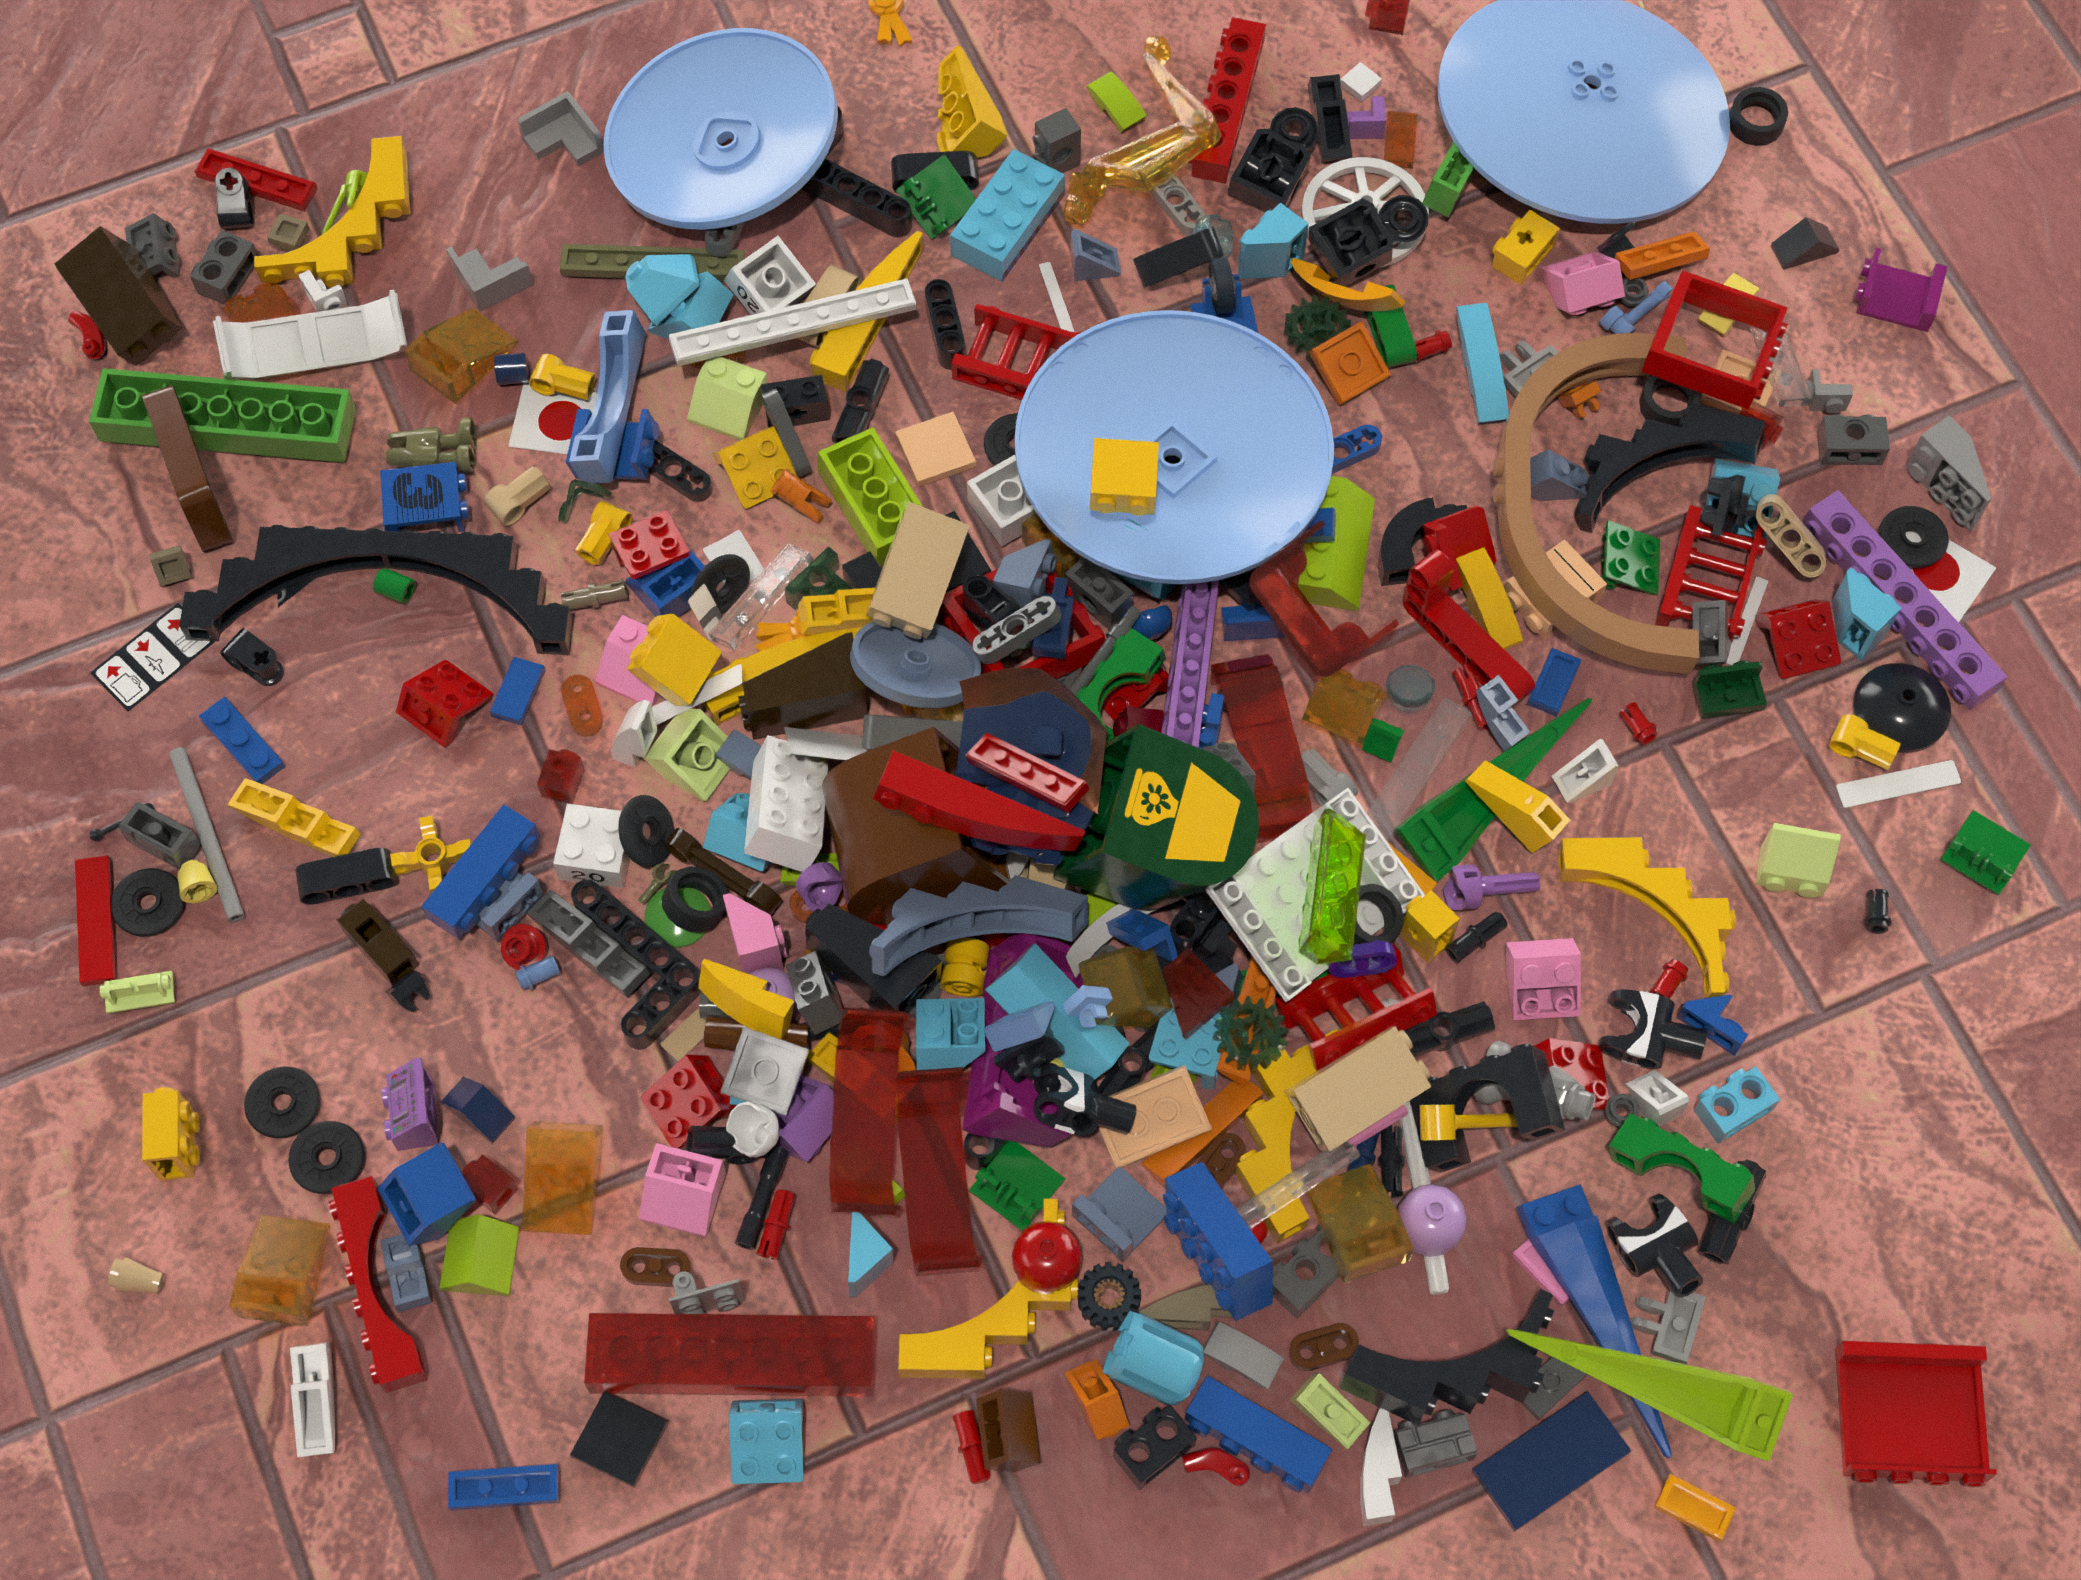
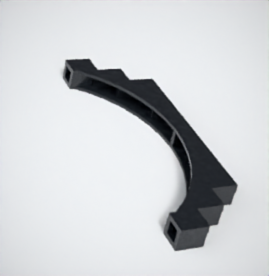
M272 525L271 527L260 526L254 560L245 557L222 559L217 593L209 590L185 592L179 627L186 640L219 642L220 634L240 616L285 589L313 578L334 573L381 568L415 571L442 577L464 585L487 597L508 612L533 639L537 654L569 655L573 618L569 606L559 603L543 605L545 582L541 571H536L532 568L516 570L518 549L514 536H508L503 533H494L492 535H477L472 532L446 534L441 531L420 533L406 529L393 532L381 531L376 528L350 530L345 527L319 529L314 526L288 528L283 525Z

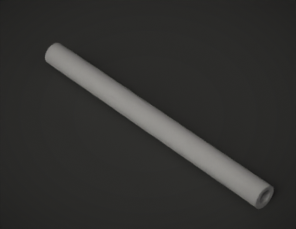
M175 748L170 751L169 755L213 880L218 887L217 891L226 917L230 923L238 922L244 918V913L185 748Z

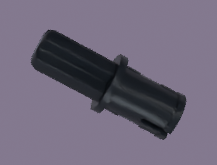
M1493 912L1477 925H1469L1467 932L1450 944H1447L1445 950L1451 960L1458 964L1476 949L1485 948L1486 942L1504 930L1508 923L1501 913Z

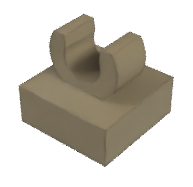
M279 213L267 239L270 245L280 247L282 251L290 252L300 248L310 228L307 221Z
M181 545L149 554L160 587L192 578L191 570Z

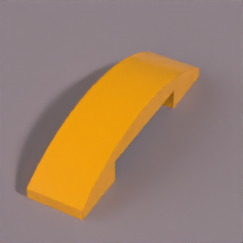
M1293 258L1291 261L1293 268L1308 284L1322 296L1341 306L1361 311H1386L1404 306L1405 300L1393 289L1368 281L1363 292L1328 282L1330 276L1318 265Z

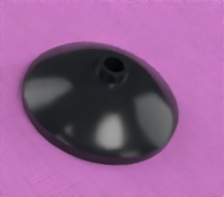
M1889 663L1878 666L1869 671L1860 680L1853 695V714L1863 719L1868 724V729L1901 743L1898 750L1901 753L1918 752L1931 747L1944 735L1950 723L1951 703L1946 690L1932 674L1914 665ZM1903 695L1911 697L1912 700L1908 701L1904 699Z

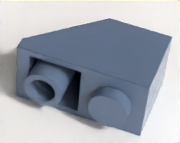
M1548 449L1530 458L1531 497L1539 501L1586 497L1589 477L1585 468Z
M1044 539L1004 556L993 583L1004 593L1012 596L1020 607H1024L1038 597H1042L1045 592L1047 576L1049 573L1054 572L1057 562V556L1053 554L1051 540Z

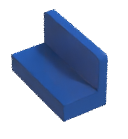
M1280 603L1269 604L1249 612L1243 606L1221 607L1224 641L1288 637L1290 617L1289 614L1282 611Z
M1134 908L1106 922L1110 935L1140 950H1148L1171 962L1179 959L1168 924Z

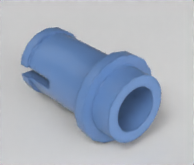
M550 955L529 966L524 967L523 964L520 965V969L515 971V975L522 990L526 988L533 990V985L560 975V971L554 957Z

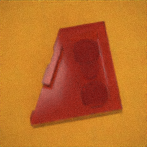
M1189 949L1185 950L1163 969L1164 979L1180 1031L1185 1040L1235 999L1234 993Z

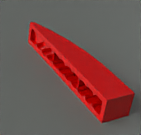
M894 750L873 797V800L880 802L883 807L902 811L911 815L918 822L930 823L969 837L1005 845L1045 850L1076 851L1085 834L1083 829Z

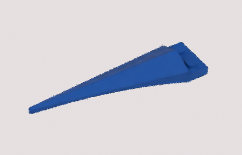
M1581 1184L1518 1206L1517 1211L1530 1242L1562 1286L1600 1347L1641 1355L1598 1216L1593 1215ZM1631 1397L1663 1456L1667 1459L1671 1458L1672 1452L1659 1410Z

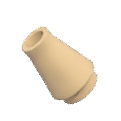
M127 1257L123 1260L116 1258L109 1273L108 1286L115 1287V1291L152 1292L158 1294L163 1283L164 1273L152 1270Z

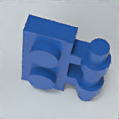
M1211 693L1209 705L1204 704L1198 748L1202 749L1204 746H1213L1219 741L1224 695Z

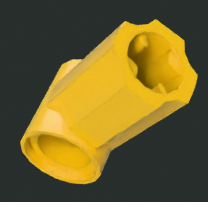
M542 354L529 379V385L534 391L542 395H553L556 391L587 400L591 398L594 391L596 376L595 373L566 366L557 356Z
M600 501L593 510L590 527L575 549L576 554L591 565H601L612 547L609 533L629 526L632 514L610 503Z
M1850 714L1841 716L1829 742L1830 749L1840 756L1847 758L1858 756L1888 770L1901 743L1868 729V724L1858 716Z

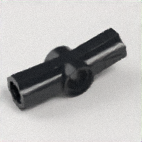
M1159 1021L1134 1044L1124 1050L1097 1087V1093L1110 1096L1144 1081L1146 1074L1156 1065L1149 1062V1054ZM1134 1061L1140 1065V1068L1136 1071H1128L1123 1065L1126 1062Z
M1746 1159L1745 1161L1737 1162L1746 1167L1754 1176L1755 1192L1735 1223L1733 1224L1712 1212L1710 1213L1711 1222L1699 1253L1715 1263L1729 1264L1741 1232L1747 1230L1752 1220L1755 1200L1766 1178V1170L1751 1160Z

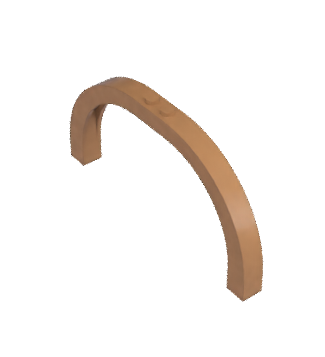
M1621 333L1582 341L1548 359L1530 376L1518 393L1503 427L1498 458L1495 459L1493 466V476L1498 477V484H1496L1494 489L1493 502L1498 504L1499 532L1504 554L1514 577L1531 603L1547 620L1577 643L1597 654L1631 666L1690 674L1700 658L1698 630L1641 623L1612 613L1595 604L1577 591L1557 571L1545 553L1535 530L1531 509L1530 442L1533 424L1537 416L1558 395L1581 383L1609 376H1651L1642 372L1656 334ZM1669 336L1664 351L1687 358L1686 337Z

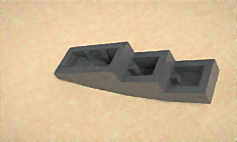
M549 890L527 912L528 916L551 937L625 997H628L650 975L646 966L626 953L621 945L601 931L592 919L553 891Z

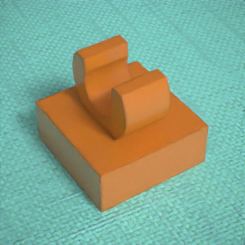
M1597 381L1585 382L1558 396V399L1563 408L1573 406V414L1576 418L1586 417L1583 410L1585 403L1588 404L1590 411L1599 409V403L1593 396L1600 393L1601 389Z

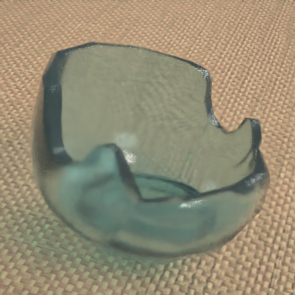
M1217 214L1202 216L1196 222L1192 234L1214 226L1224 253L1222 257H1230L1234 238L1230 221L1220 219L1221 216Z
M1415 664L1402 665L1389 673L1386 682V693L1394 707L1405 712H1417L1425 708L1434 696L1435 680L1425 669Z

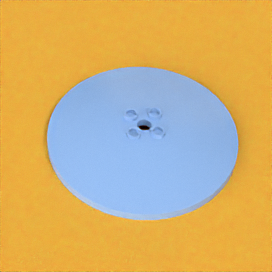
M733 28L692 37L653 58L633 76L621 91L612 107L605 127L604 157L609 175L621 196L630 206L645 217L664 225L683 229L703 230L722 228L749 221L776 208L792 197L810 180L822 164L831 147L837 127L838 108L835 90L820 60L804 45L780 33L754 28ZM728 139H734L729 145L721 146Z

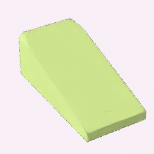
M1320 1373L1312 1374L1290 1399L1299 1410L1345 1449H1349L1370 1424Z

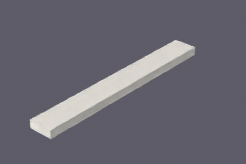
M907 278L669 334V342L676 364L681 366L916 310V302Z

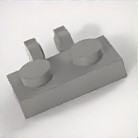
M1523 340L1515 344L1517 354L1525 361L1523 363L1509 350L1500 354L1503 364L1510 371L1503 376L1505 386L1515 397H1517L1530 376L1548 359L1559 353L1551 344L1538 353Z
M1671 1288L1668 1291L1665 1303L1646 1297H1637L1635 1304L1637 1308L1662 1316L1660 1324L1640 1317L1631 1318L1632 1328L1647 1335H1656L1651 1352L1652 1355L1676 1363L1687 1364L1706 1297L1696 1293L1683 1298L1677 1297Z

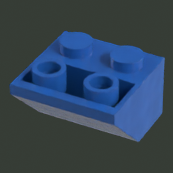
M689 550V557L639 578L631 579L629 577L625 580L629 588L655 617L666 614H675L678 617L691 608L688 600L691 597L692 586L697 575L705 566L691 550Z
M439 1143L396 1167L377 1188L409 1246L441 1239L476 1201L445 1143Z

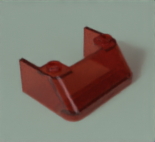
M1319 519L1278 553L1257 567L1250 576L1249 584L1252 592L1312 672L1319 676H1330L1400 624L1392 617L1368 636L1359 625L1353 622L1341 623L1333 630L1328 628L1293 581L1294 578L1305 570L1307 565L1306 554L1299 545L1325 526L1324 522Z

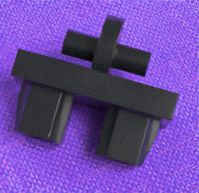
M1736 474L1731 477L1716 476L1710 478L1707 492L1710 495L1720 497L1718 507L1713 505L1705 506L1702 510L1700 522L1712 527V534L1722 536L1724 532H1733L1735 524L1744 525L1745 516H1755L1757 508L1748 504L1750 494L1742 492L1745 476Z
M1047 1027L1042 1037L1004 1049L1003 1052L994 1057V1064L998 1068L1004 1069L1016 1083L1025 1077L1036 1080L1042 1076L1041 1067L1065 1053L1064 1045L1054 1037L1053 1031Z

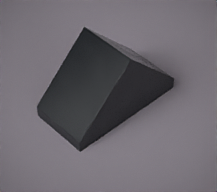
M1807 217L1771 244V248L1783 270L1837 254L1840 250L1828 227Z

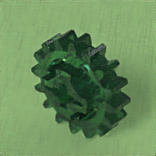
M1313 295L1312 302L1309 303L1306 299L1302 298L1300 300V307L1293 304L1290 313H1286L1284 335L1288 336L1287 344H1296L1295 353L1304 350L1306 351V358L1309 359L1311 356L1308 351L1351 327V320H1347V310L1339 311V302L1330 305L1329 297H1325L1320 302L1317 296Z
M1246 996L1243 1005L1237 999H1234L1230 1004L1231 1009L1224 1006L1220 1012L1222 1018H1217L1213 1025L1220 1030L1215 1031L1212 1038L1213 1040L1221 1041L1216 1051L1217 1053L1226 1051L1228 1055L1225 1062L1228 1064L1233 1059L1238 1061L1237 1070H1241L1244 1064H1248L1251 1072L1256 1071L1259 1063L1264 1069H1267L1271 1064V1060L1277 1062L1282 1055L1279 1050L1284 1051L1288 1043L1281 1038L1286 1037L1289 1029L1280 1027L1285 1017L1284 1015L1275 1017L1273 1013L1276 1006L1272 1005L1268 1009L1265 1008L1263 998H1260L1257 1004H1252L1250 996ZM1250 1014L1248 1017L1243 1019L1238 1017L1240 1015ZM1253 1024V1028H1252V1031H1253L1252 1036H1253V1038H1252L1251 1042L1248 1044V1040H1249V1037H1248L1249 1031H1248V1030H1249V1028L1251 1027V1025ZM1258 1049L1264 1051L1262 1053L1252 1054L1253 1051Z

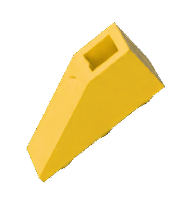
M1486 760L1465 780L1531 853L1554 840L1571 821L1549 796Z

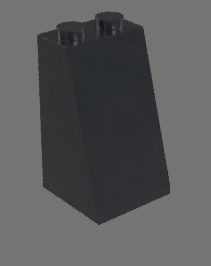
M830 903L822 910L818 908L813 911L805 922L807 924L805 926L806 948L810 952L816 950L824 964L834 974H837L838 978L885 1021L894 1022L898 1025L916 1007V999H924L941 982L942 960L925 950L907 958L885 976L872 973V958L869 955L872 941L878 938L885 930Z

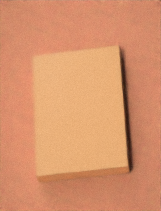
M1186 1065L1177 1067L1109 1096L1136 1105L1134 1122L1127 1135L1098 1126L1116 1168L1212 1130Z

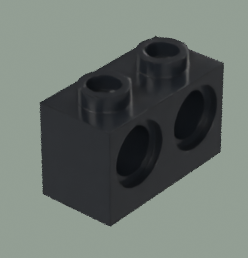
M1170 1405L1162 1411L1159 1407L1155 1408L1142 1420L1144 1425L1134 1433L1131 1429L1126 1431L1114 1442L1117 1447L1113 1450V1458L1139 1490L1143 1489L1196 1445L1197 1438ZM1167 1426L1175 1431L1176 1437L1171 1441H1163L1157 1436L1156 1431L1161 1427ZM1139 1448L1143 1449L1149 1458L1144 1463L1137 1464L1130 1460L1128 1454L1133 1449Z

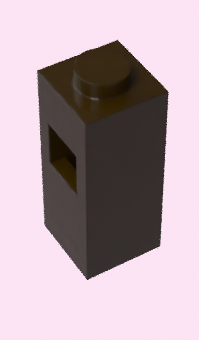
M364 899L357 904L349 905L342 912L341 917L337 919L345 935L391 985L396 983L407 972L415 970L419 966L412 951Z

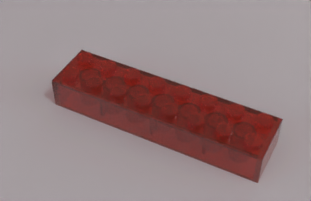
M589 1313L584 1384L590 1394H603L606 1391L610 1394L873 1397L876 1328L874 1316Z

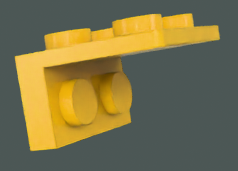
M774 426L767 427L712 453L716 464L723 465L744 509L777 495L771 492V488L786 468L795 474Z

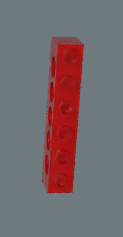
M1232 17L1229 29L1223 28L1220 46H1224L1223 51H1217L1214 69H1217L1216 75H1210L1207 92L1211 93L1210 98H1204L1201 108V116H1204L1203 123L1197 122L1194 140H1198L1197 145L1191 146L1187 163L1192 164L1191 177L1225 184L1227 182L1264 46L1266 24Z

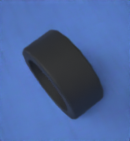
M1764 87L1745 89L1733 101L1729 114L1730 130L1737 139L1746 144L1754 146L1768 145L1776 141L1783 132L1789 113L1787 103L1780 94L1772 89ZM1755 106L1764 108L1773 115L1775 123L1768 126L1751 124L1742 116L1741 110Z
M1651 375L1645 382L1639 400L1640 410L1645 419L1679 427L1683 413L1688 414L1692 403L1700 404L1702 393ZM1667 387L1677 389L1688 399V407L1681 411L1665 410L1655 403L1652 398L1653 392Z
M693 866L682 868L670 878L661 898L662 908L668 919L677 927L690 932L711 930L719 923L726 911L723 895L728 894V889L722 879L705 868ZM694 888L701 891L709 898L713 909L699 911L689 907L681 900L678 889Z
M1371 883L1357 887L1340 900L1336 909V923L1339 933L1350 945L1370 943L1376 940L1391 943L1399 936L1403 927L1404 914L1400 902L1390 890L1381 885ZM1361 899L1371 901L1382 912L1384 931L1378 936L1368 934L1357 922L1355 905Z

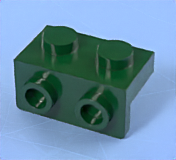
M1742 660L1730 666L1708 665L1699 670L1692 685L1701 719L1765 710L1767 702L1759 676L1763 668L1760 661L1750 662Z

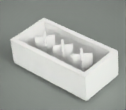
M767 735L753 761L744 847L745 854L801 872L812 865L822 848L825 812L822 783L828 773L829 758L792 754L788 741Z

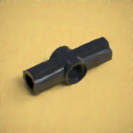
M875 359L863 361L853 387L846 393V404L833 432L832 442L838 443L865 431L868 423L874 418L876 403L889 374V368L882 364L881 361ZM859 403H864V404H865V405H863V406H856V404H859Z
M1483 1001L1450 1013L1445 1011L1437 1012L1436 1016L1405 1030V1033L1413 1045V1048L1409 1050L1413 1057L1434 1050L1439 1052L1446 1051L1455 1043L1495 1030V1024L1489 1006ZM1444 1027L1449 1031L1450 1035L1439 1036L1434 1031V1028Z

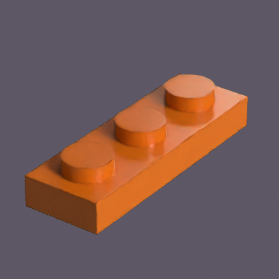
M1693 231L1618 252L1615 254V259L1620 262L1621 271L1625 276L1632 280L1709 257L1710 247Z

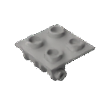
M685 1271L675 1275L673 1286L676 1296L669 1298L676 1319H683L684 1321L700 1319L704 1316V1312L718 1309L719 1312L729 1311L738 1307V1303L745 1301L739 1279L698 1290L693 1276Z

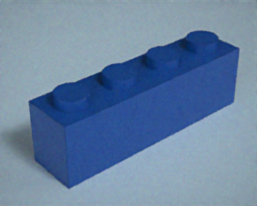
M503 804L421 907L426 918L458 940L464 932L471 931L477 923L480 912L485 906H490L496 900L500 887L506 880L509 881L516 875L519 863L526 855H531L537 848L540 835L536 824Z
M1209 1376L1205 1378L1185 1414L1184 1420L1189 1423L1188 1428L1202 1437H1207V1435L1214 1437L1220 1441L1219 1446L1235 1456L1241 1453L1251 1459L1250 1464L1254 1468L1265 1474H1269L1270 1471L1283 1478L1281 1482L1286 1487L1298 1493L1301 1490L1307 1493L1311 1491L1332 1452V1448Z

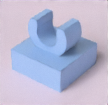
M1082 985L1063 1003V1007L1067 1016L1079 1017L1082 1027L1094 1029L1096 1027L1094 1018L1105 1019L1107 1017L1105 1006L1113 998L1109 988Z

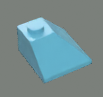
M690 254L646 255L640 262H634L628 268L625 275L628 291L656 326L700 285L695 258Z

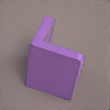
M1372 96L1370 111L1347 112L1350 139H1383L1386 125L1384 96Z

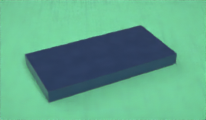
M1586 1392L1472 1470V1473L1513 1531L1516 1532L1630 1454L1631 1449L1591 1394Z

